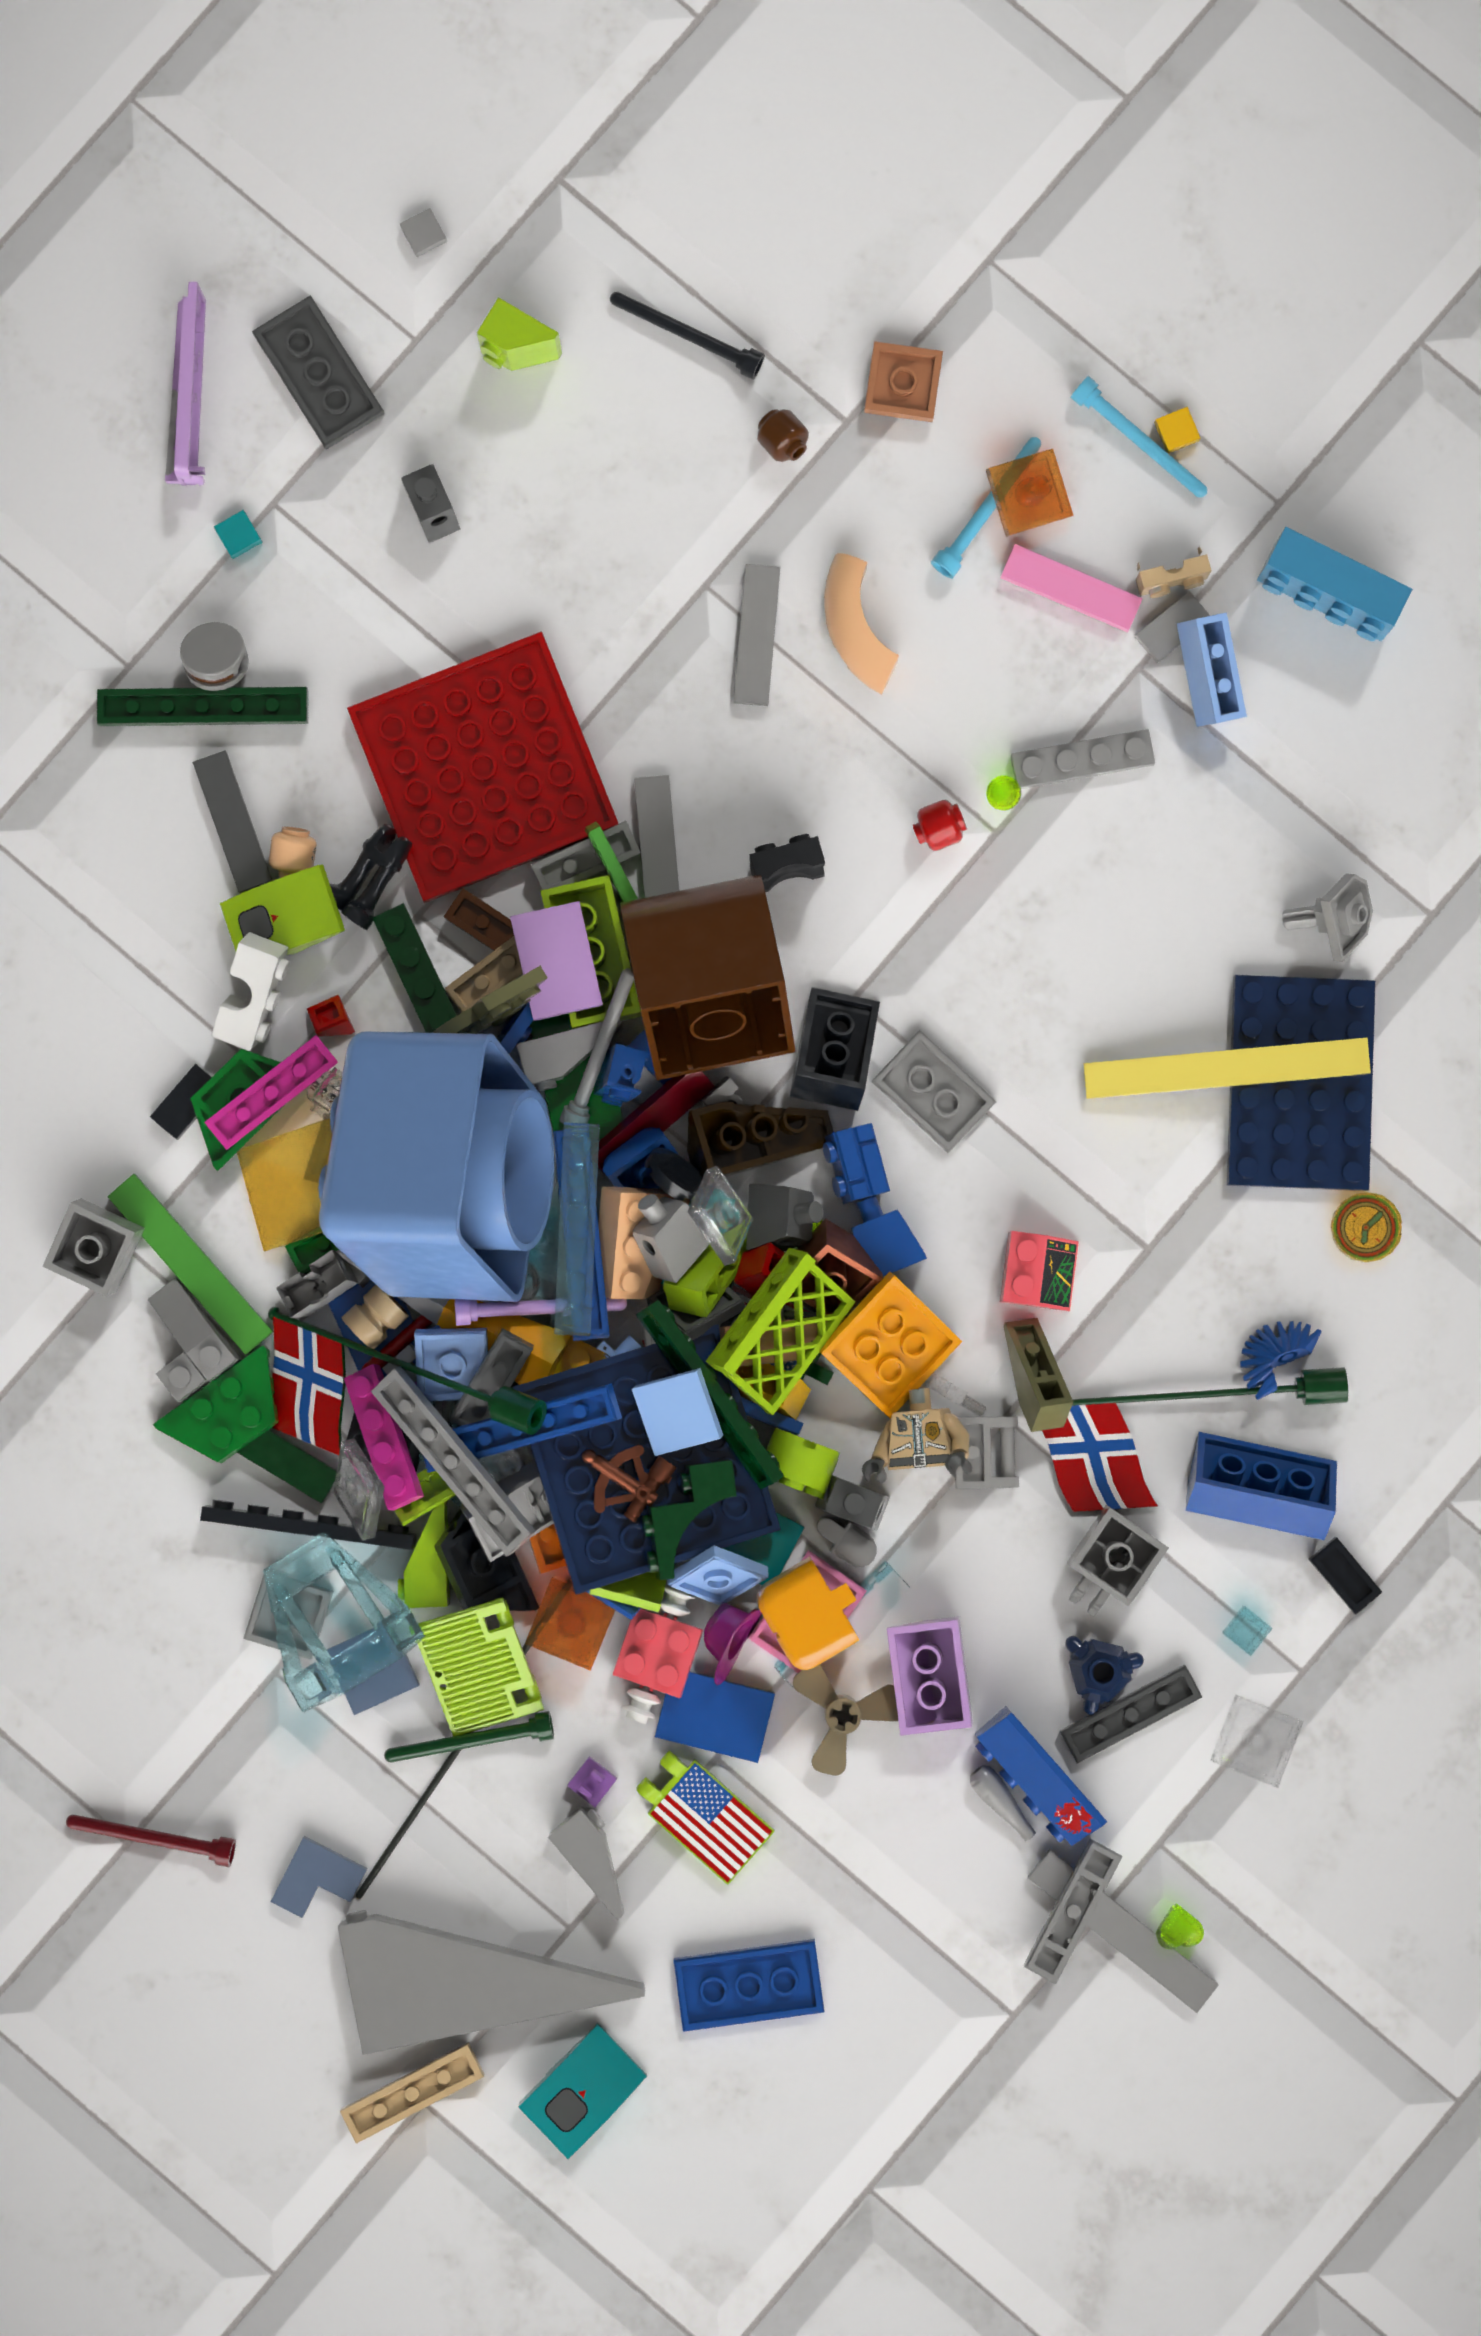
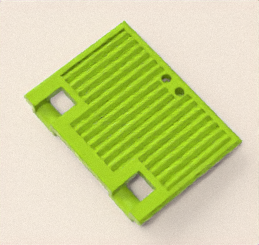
M498 1598L487 1603L411 1625L453 1736L467 1734L544 1710L541 1693L535 1677L529 1668L514 1627L512 1615L504 1598ZM496 1614L500 1626L499 1628L489 1630L485 1617ZM524 1688L527 1701L517 1704L512 1692Z

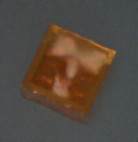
M553 1575L525 1644L591 1671L616 1610L587 1592L576 1595L571 1582Z

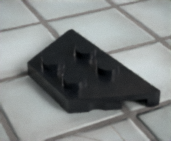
M460 1508L434 1547L462 1609L474 1607L498 1598H504L510 1611L538 1610L540 1607L515 1552L507 1557L503 1554L490 1562L468 1519Z

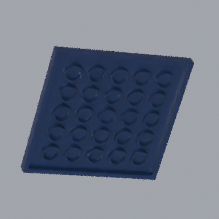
M719 1324L712 1326L703 1335L692 1340L696 1346V1353L703 1363L708 1364L706 1360L720 1342ZM656 1343L513 1387L517 1391L545 1402L611 1383L614 1388L622 1416L621 1419L530 1444L576 1595L649 1572L647 1552L653 1551L651 1536L645 1537L642 1516L648 1515L647 1507H650L649 1505L645 1507L636 1522L623 1515L632 1501L605 1506V1510L602 1513L595 1511L594 1487L600 1472L591 1467L592 1464L583 1461L582 1453L586 1449H592L596 1455L600 1454L610 1461L618 1452L635 1445H641L644 1448V1453L640 1455V1459L645 1473H649V1469L658 1456L674 1465L676 1470L671 1476L672 1479L669 1483L660 1485L656 1491L658 1497L652 1506L689 1501V1495H683L680 1480V1474L686 1473L685 1465L732 1460L737 1496L720 1500L708 1506L690 1522L679 1541L674 1564L694 1558L713 1545L725 1548L781 1530L769 1488L760 1489L723 1436L711 1442L658 1456L654 1455L632 1388L639 1384L678 1374ZM713 1369L716 1373L718 1384L724 1392L730 1394L735 1399L738 1405V1412L748 1422L738 1387L722 1372ZM633 1459L625 1461L619 1466L620 1469L639 1481ZM609 1479L605 1489V1498L631 1494Z

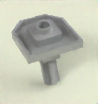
M1345 874L1323 898L1316 899L1315 906L1284 910L1282 915L1284 927L1287 930L1318 926L1320 933L1328 934L1333 961L1343 962L1368 935L1373 909L1367 880L1355 874Z

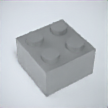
M82 1198L70 1203L42 1267L107 1297L117 1292L145 1228Z

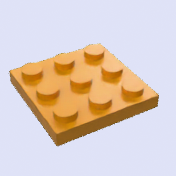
M889 1271L836 1328L820 1350V1353L891 1419L892 1414L897 1412L909 1399V1390L919 1389L962 1341Z

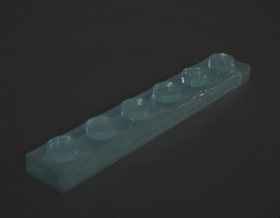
M564 1122L554 1319V1334L590 1336L600 1124Z

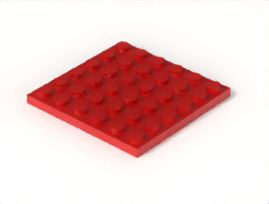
M542 631L347 707L398 838L404 836L412 842V847L406 859L424 903L588 838L585 827L594 822L600 825L602 831L619 824Z

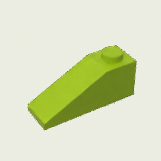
M741 1222L715 1238L677 1283L664 1280L663 1290L666 1293L669 1309L700 1317H707L711 1313L726 1288L735 1278L743 1252L749 1251L746 1250L747 1222Z
M448 1500L432 1510L404 1570V1579H398V1599L404 1600L405 1608L448 1607L451 1605L450 1580L434 1547L448 1527Z

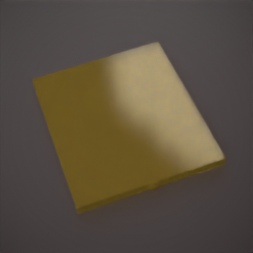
M330 1118L244 1147L237 1152L264 1252L323 1233L319 1223L321 1202L318 1187L320 1173L328 1163L332 1139Z

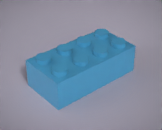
M1288 527L1284 528L1275 542L1257 578V581L1263 583L1262 587L1268 592L1275 595L1284 593L1294 598V603L1297 606L1312 611L1314 608L1326 614L1325 618L1333 624L1339 626L1347 624L1357 629L1356 633L1360 637L1369 641H1375L1376 639L1382 641L1393 629L1413 590Z

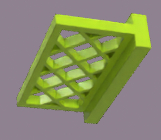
M793 1248L787 1249L706 1360L713 1369L722 1372L770 1415L775 1414L855 1303L846 1292L815 1265L816 1260L807 1252ZM810 1272L815 1277V1292L802 1294V1280ZM835 1295L841 1303L833 1314L825 1315L824 1296ZM816 1298L817 1316L803 1319L802 1300ZM794 1302L795 1320L781 1322L782 1307L785 1303ZM817 1323L816 1338L813 1342L804 1343V1325ZM795 1326L796 1345L783 1347L782 1328ZM773 1330L774 1349L760 1351L761 1336L765 1331ZM796 1351L797 1364L791 1371L784 1372L783 1353ZM774 1355L775 1373L762 1375L761 1357ZM752 1359L753 1377L742 1379L735 1372L744 1360ZM776 1380V1393L768 1402L763 1398L762 1382Z

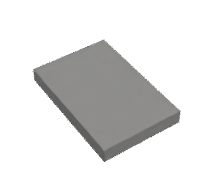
M920 1030L871 1081L947 1153L956 1146L997 1102Z

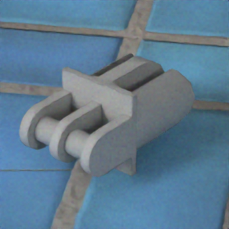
M828 1517L818 1520V1532L834 1543L829 1550L831 1553L854 1567H865L874 1561L877 1554V1546L869 1534L850 1521L843 1528Z

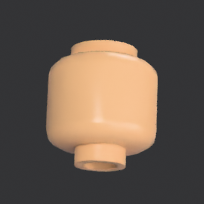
M282 827L281 832L273 834L269 865L279 870V877L282 878L314 867L317 844L316 840L309 836L310 831L296 827Z

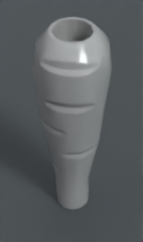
M982 1765L970 1775L971 1787L1025 1841L1030 1840L1036 1832L1025 1819L1003 1780L990 1766Z

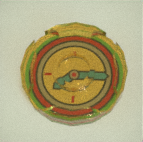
M1369 1192L1354 1194L1342 1201L1333 1213L1330 1226L1333 1241L1340 1252L1351 1260L1364 1263L1378 1261L1391 1254L1399 1244L1402 1235L1401 1215L1395 1205L1383 1195Z

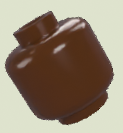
M774 409L760 420L757 440L775 461H794L805 453L809 432L792 411Z

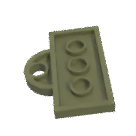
M540 965L482 997L471 1008L447 1021L432 1033L483 1034L482 1032L490 1026L495 1028L509 1020L511 1015L521 1010L523 1005L531 1001L530 998L541 992L538 986L548 977Z

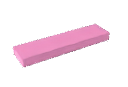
M1014 544L1000 577L1125 632L1129 631L1143 599L1017 544Z

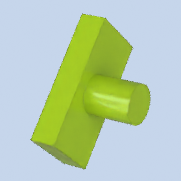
M427 1469L417 1474L424 1497L394 1510L403 1526L456 1496L436 1471L428 1473Z

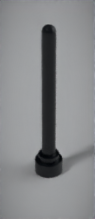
M614 292L610 296V302L614 306L735 363L736 368L740 369V374L750 379H755L763 364L765 354L753 348L750 350L744 348L741 351L620 292Z

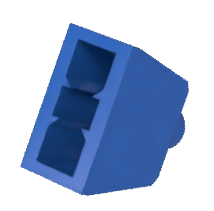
M876 1196L856 1203L864 1223L852 1227L851 1234L854 1235L883 1276H886L889 1271L893 1273L927 1259L925 1252L898 1209L883 1215Z

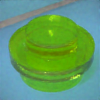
M998 776L987 787V800L995 809L1001 811L1010 810L1020 801L1021 787L1017 780L1010 776Z

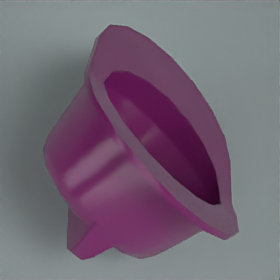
M723 1603L707 1622L704 1629V1642L706 1648L718 1661L714 1678L716 1685H720L731 1672L745 1641L759 1621L761 1615L759 1609H754L747 1613L728 1603Z

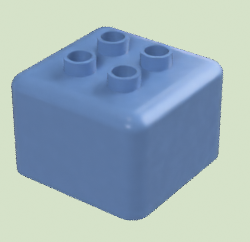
M371 1031L356 1034L347 1047L339 1096L332 1103L330 1112L332 1139L328 1163L323 1167L319 1177L318 1190L321 1202L319 1223L323 1234L389 1296L518 1302L524 1292L529 1253L543 1234L552 1200L554 1145L545 1099L493 1034Z

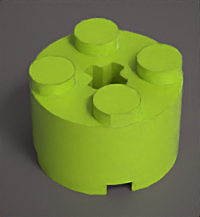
M775 1428L766 1451L771 1452L777 1458L780 1464L779 1469L784 1474L778 1482L799 1491L804 1489L805 1493L824 1499L840 1452Z

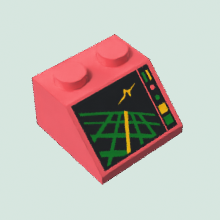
M1010 1231L1007 1240L1000 1302L1070 1311L1079 1241Z

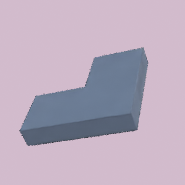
M304 1836L271 1902L301 1918L305 1915L319 1886L351 1902L368 1868Z

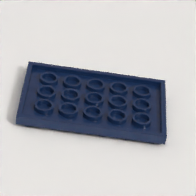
M1251 975L1233 976L1231 1050L1368 1038L1371 1073L1230 1086L1227 1159L1228 1186L1369 1191L1376 981Z

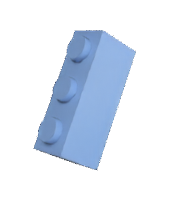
M1227 612L1176 623L1196 726H1205L1247 717Z

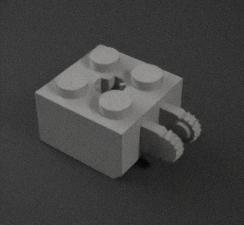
M1105 1505L1067 1561L1071 1568L1083 1575L1068 1600L1076 1604L1082 1599L1087 1588L1093 1582L1101 1587V1590L1089 1604L1087 1613L1094 1617L1110 1594L1129 1606L1169 1547ZM1120 1546L1124 1547L1125 1551L1122 1552L1126 1556L1124 1561L1116 1560L1111 1564L1109 1561L1112 1558L1109 1555L1112 1549L1117 1550Z

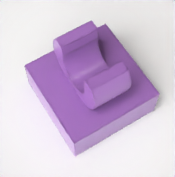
M589 1756L567 1786L593 1807H596L615 1783L617 1777Z

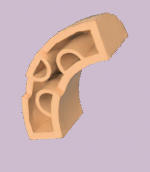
M837 553L828 572L824 593V608L828 632L834 648L837 649L841 658L847 664L848 669L865 685L882 695L898 663L899 655L892 652L876 638L864 617L861 607L860 587L866 573L867 562L848 554Z

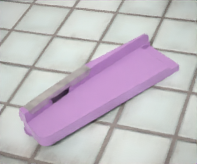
M189 282L188 297H183L178 303L165 482L167 484H181L183 486L196 484L201 486L205 483L203 476H199L205 475V467H198L206 299L198 282Z

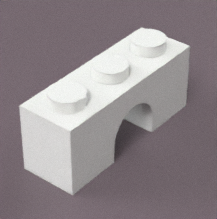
M251 932L239 942L230 975L243 979L249 985L252 999H242L230 994L220 1005L211 1037L251 1051L259 1041L263 1043L266 1040L271 1023L266 1020L269 1011L273 1012L280 997V992L276 991L278 981L284 979L290 961L285 959L289 947Z

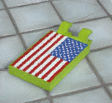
M669 1750L660 1760V1764L674 1775L670 1781L660 1790L645 1777L636 1787V1791L654 1805L648 1811V1815L728 1885L775 1832V1829L696 1759L687 1766Z

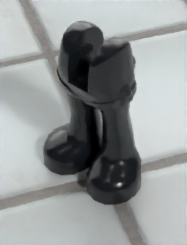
M388 824L382 825L369 839H366L362 845L363 850L347 877L339 884H330L337 907L341 910V913L365 930H368L373 923L374 909L386 885L396 872H400L412 847V842L404 836L394 841L396 830ZM377 864L379 868L362 894L354 900L366 878Z

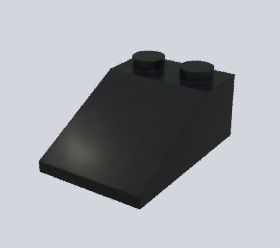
M814 987L811 988L793 1073L790 1097L856 1111L859 1110L866 1088L880 1005L879 1001Z

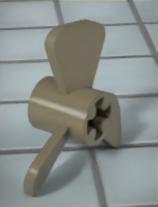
M821 1665L809 1670H801L793 1678V1687L797 1692L825 1708V1718L830 1729L811 1760L813 1768L818 1772L837 1776L845 1771L847 1734L855 1731L860 1725L861 1720L898 1721L894 1685L887 1684L856 1702L848 1695L836 1694ZM842 1705H848L850 1707L849 1713L853 1715L851 1722H845V1726L844 1723H838V1719L833 1717L834 1709L840 1711L842 1710Z

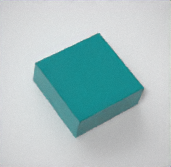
M244 509L214 526L232 559L262 543Z

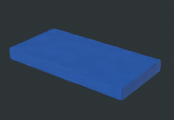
M815 1939L674 1958L683 2032L824 2013Z

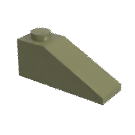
M1038 1318L1005 1322L1003 1328L1018 1400L1030 1431L1036 1432L1064 1427L1073 1400Z

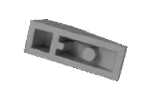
M620 1019L614 1034L622 1028ZM603 1022L517 1044L524 1074L538 1092L557 1087L556 1081L564 1079L591 1055Z
M176 1277L148 1299L183 1351L208 1382L214 1381L242 1360Z
M582 1805L555 1828L548 1838L618 1921L623 1916L624 1908L606 1833L602 1829L606 1824L594 1809L587 1811Z

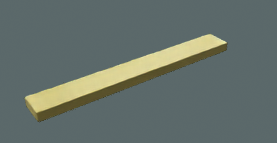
M1368 1038L1083 1063L1087 1099L1371 1073Z

